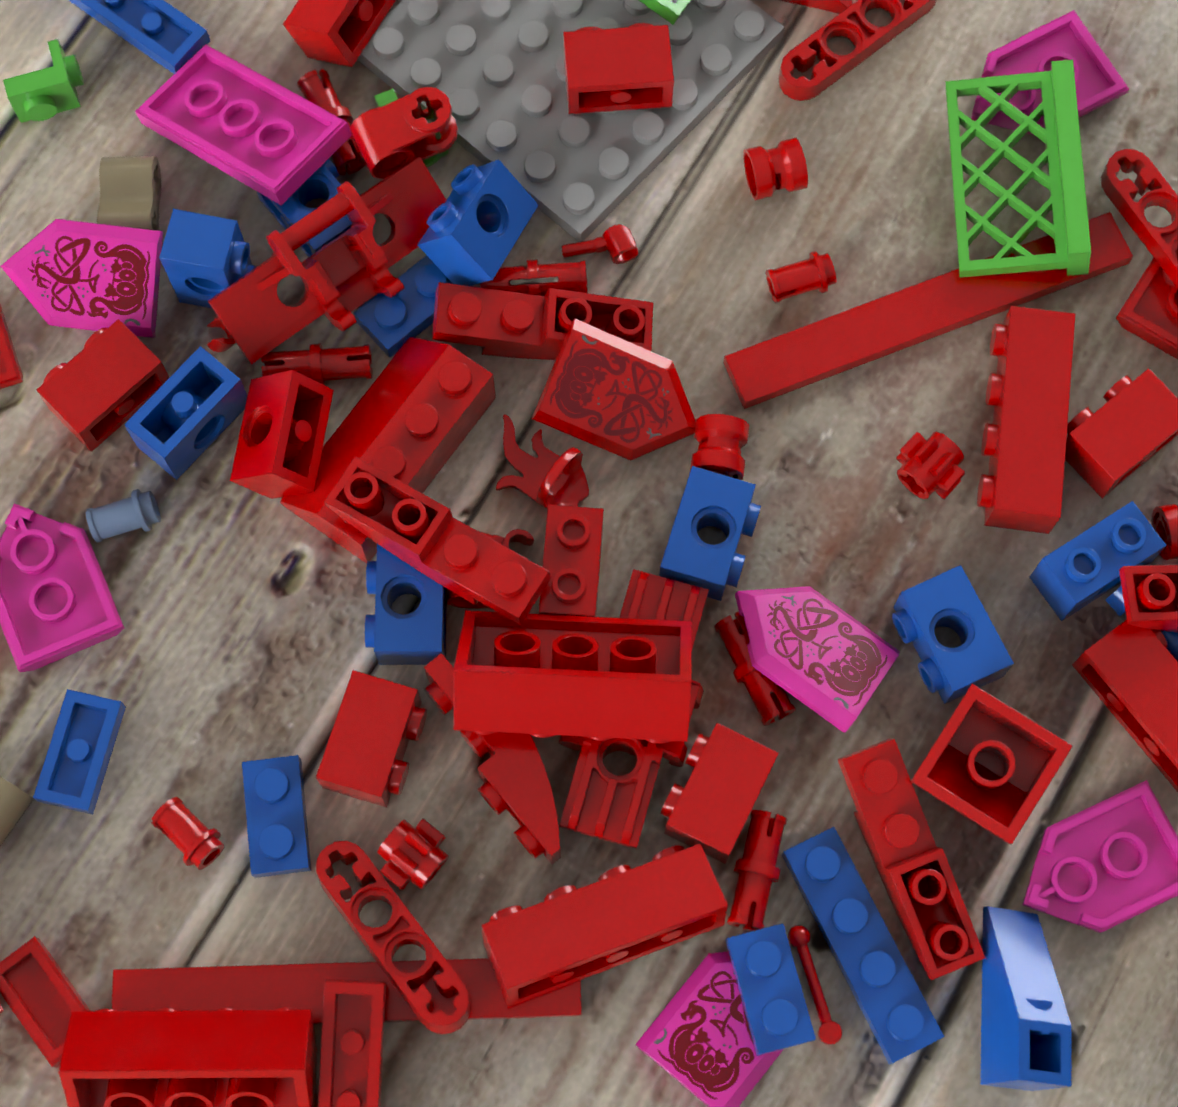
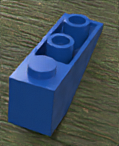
M990 906L983 907L982 950L985 959H982L980 1085L1026 1091L1071 1087V1022L1038 914Z

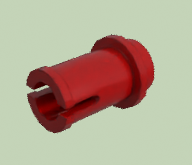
M814 251L809 254V259L776 269L766 270L768 288L775 303L819 289L821 293H825L828 291V286L836 284L835 269L828 253L819 255Z
M173 797L165 802L151 819V824L158 828L184 854L182 860L187 866L195 865L199 870H202L209 866L224 849V844L219 840L220 832L215 828L209 830L183 804L179 797Z

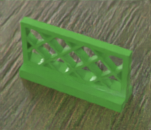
M1073 59L1052 61L1051 71L945 81L960 278L1066 269L1067 276L1089 274L1091 244ZM1041 89L1042 102L1029 116L1008 102L1018 91ZM980 95L991 105L976 121H973L958 109L957 97ZM999 111H1002L1020 125L1004 143L984 129L987 123ZM1042 116L1044 128L1036 123ZM959 124L967 129L961 137ZM1028 131L1046 144V150L1033 163H1030L1012 149ZM975 136L995 150L979 169L962 157L961 151ZM1003 157L1024 172L1008 190L987 175ZM1046 163L1048 166V175L1041 171L1042 167ZM963 171L970 176V179L965 184L963 181ZM1032 178L1050 191V198L1037 212L1016 197ZM979 183L1000 198L983 217L965 204V198ZM1007 205L1028 219L1012 238L991 223ZM1050 211H1052L1053 224L1045 219V216ZM966 218L975 224L968 233ZM1037 226L1054 239L1055 253L1033 255L1019 244ZM982 231L1004 246L993 259L969 260V245ZM1011 253H1013L1014 255H1016V257H1008V256H1009Z

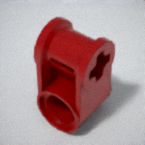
M423 87L387 105L373 108L359 115L351 124L350 132L371 175L376 179H384L416 156H420L423 161L451 148L457 139L458 128L456 120L452 116V108L447 95L435 87ZM422 102L426 103L427 109L422 110ZM434 118V122H427V120ZM440 132L441 138L439 140H437L435 136V133Z

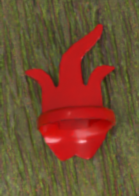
M503 415L504 454L510 465L523 477L515 475L503 476L498 481L496 490L515 488L546 509H548V504L578 507V503L589 496L588 482L581 466L583 453L577 448L572 447L561 456L557 455L544 446L542 429H540L531 439L532 450L537 456L535 458L519 448L516 443L513 422L508 415Z

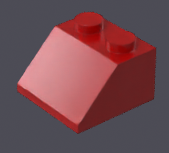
M972 684L911 782L1012 845L1073 745Z

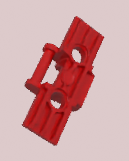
M416 156L361 195L348 181L338 186V194L282 233L275 230L267 235L266 239L274 251L271 254L272 257L208 300V303L250 364L255 363L323 314L332 325L344 332L357 323L356 318L351 312L376 294L383 293L387 297L392 298L405 289L400 279L395 278L388 268L419 247L418 243L429 228L427 224L429 216L437 207L446 202L445 196L420 156ZM375 214L384 215L391 226L388 239L379 245L373 237V227L376 222ZM345 215L348 216L351 221L350 229L324 245L304 261H299L293 251ZM290 274L299 276L305 286L302 299L294 305L283 304L277 294L280 280Z
M633 569L619 618L692 621L693 649L709 589ZM692 679L689 723L693 709L700 707L704 692L701 684ZM560 735L559 744L579 751L580 754L559 827L637 849L662 757L669 760V764L673 766L683 767L688 751L684 741L652 743L644 739L624 738L599 741L584 736ZM614 751H623L636 756L637 763L628 774L615 775L605 768L603 759Z

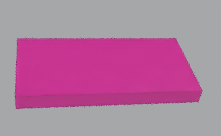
M206 44L135 111L143 125L279 205H282L352 136L350 127L345 120Z

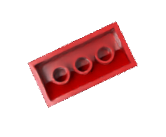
M409 337L323 446L314 492L283 497L280 500L281 505L367 564V561H371L377 553V543L329 509L324 501L355 456L423 493L496 399L493 373L449 344Z
M465 610L453 670L454 730L472 731L481 735L503 732L530 734L540 738L564 735L584 736L599 741L624 738L644 739L652 743L688 742L692 670V621L528 614L523 623L519 625L498 612Z
M281 1007L274 1010H234L231 1008L174 1010L161 1008L154 1011H116L113 1009L71 1011L58 1071L68 1107H316L317 1045L312 1010H295Z

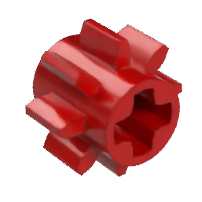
M916 432L899 450L901 453L896 457L903 464L897 471L899 480L911 493L922 499H928L934 491L942 499H945L965 475V471L958 467L964 460L961 449L949 437L939 432L932 433L927 440L920 433Z
M424 818L416 827L412 826L405 819L402 820L390 832L377 851V854L387 861L380 872L401 890H404L410 881L421 890L424 889L449 858V855L439 848L446 837Z

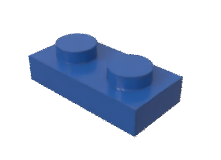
M427 255L398 277L405 289L392 298L387 297L383 293H378L354 312V317L360 327L389 358L400 350L409 337L415 338L434 322L435 295L439 282L453 284Z
M67 689L33 796L35 800L93 815L126 706L121 701Z
M299 755L242 762L251 875L254 878L311 871L301 758Z
M784 924L727 938L726 945L757 1056L815 1041V1033Z

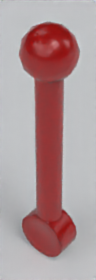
M795 925L788 932V941L793 947L797 948L821 1025L818 1028V1037L824 1044L833 1045L841 1039L842 1029L838 1023L832 1021L808 947L810 932L805 926Z

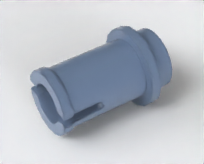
M139 489L131 492L132 497L97 508L86 509L87 524L94 540L99 543L104 539L138 528H142L145 532L152 530V524L161 522L160 511L151 491L141 493Z

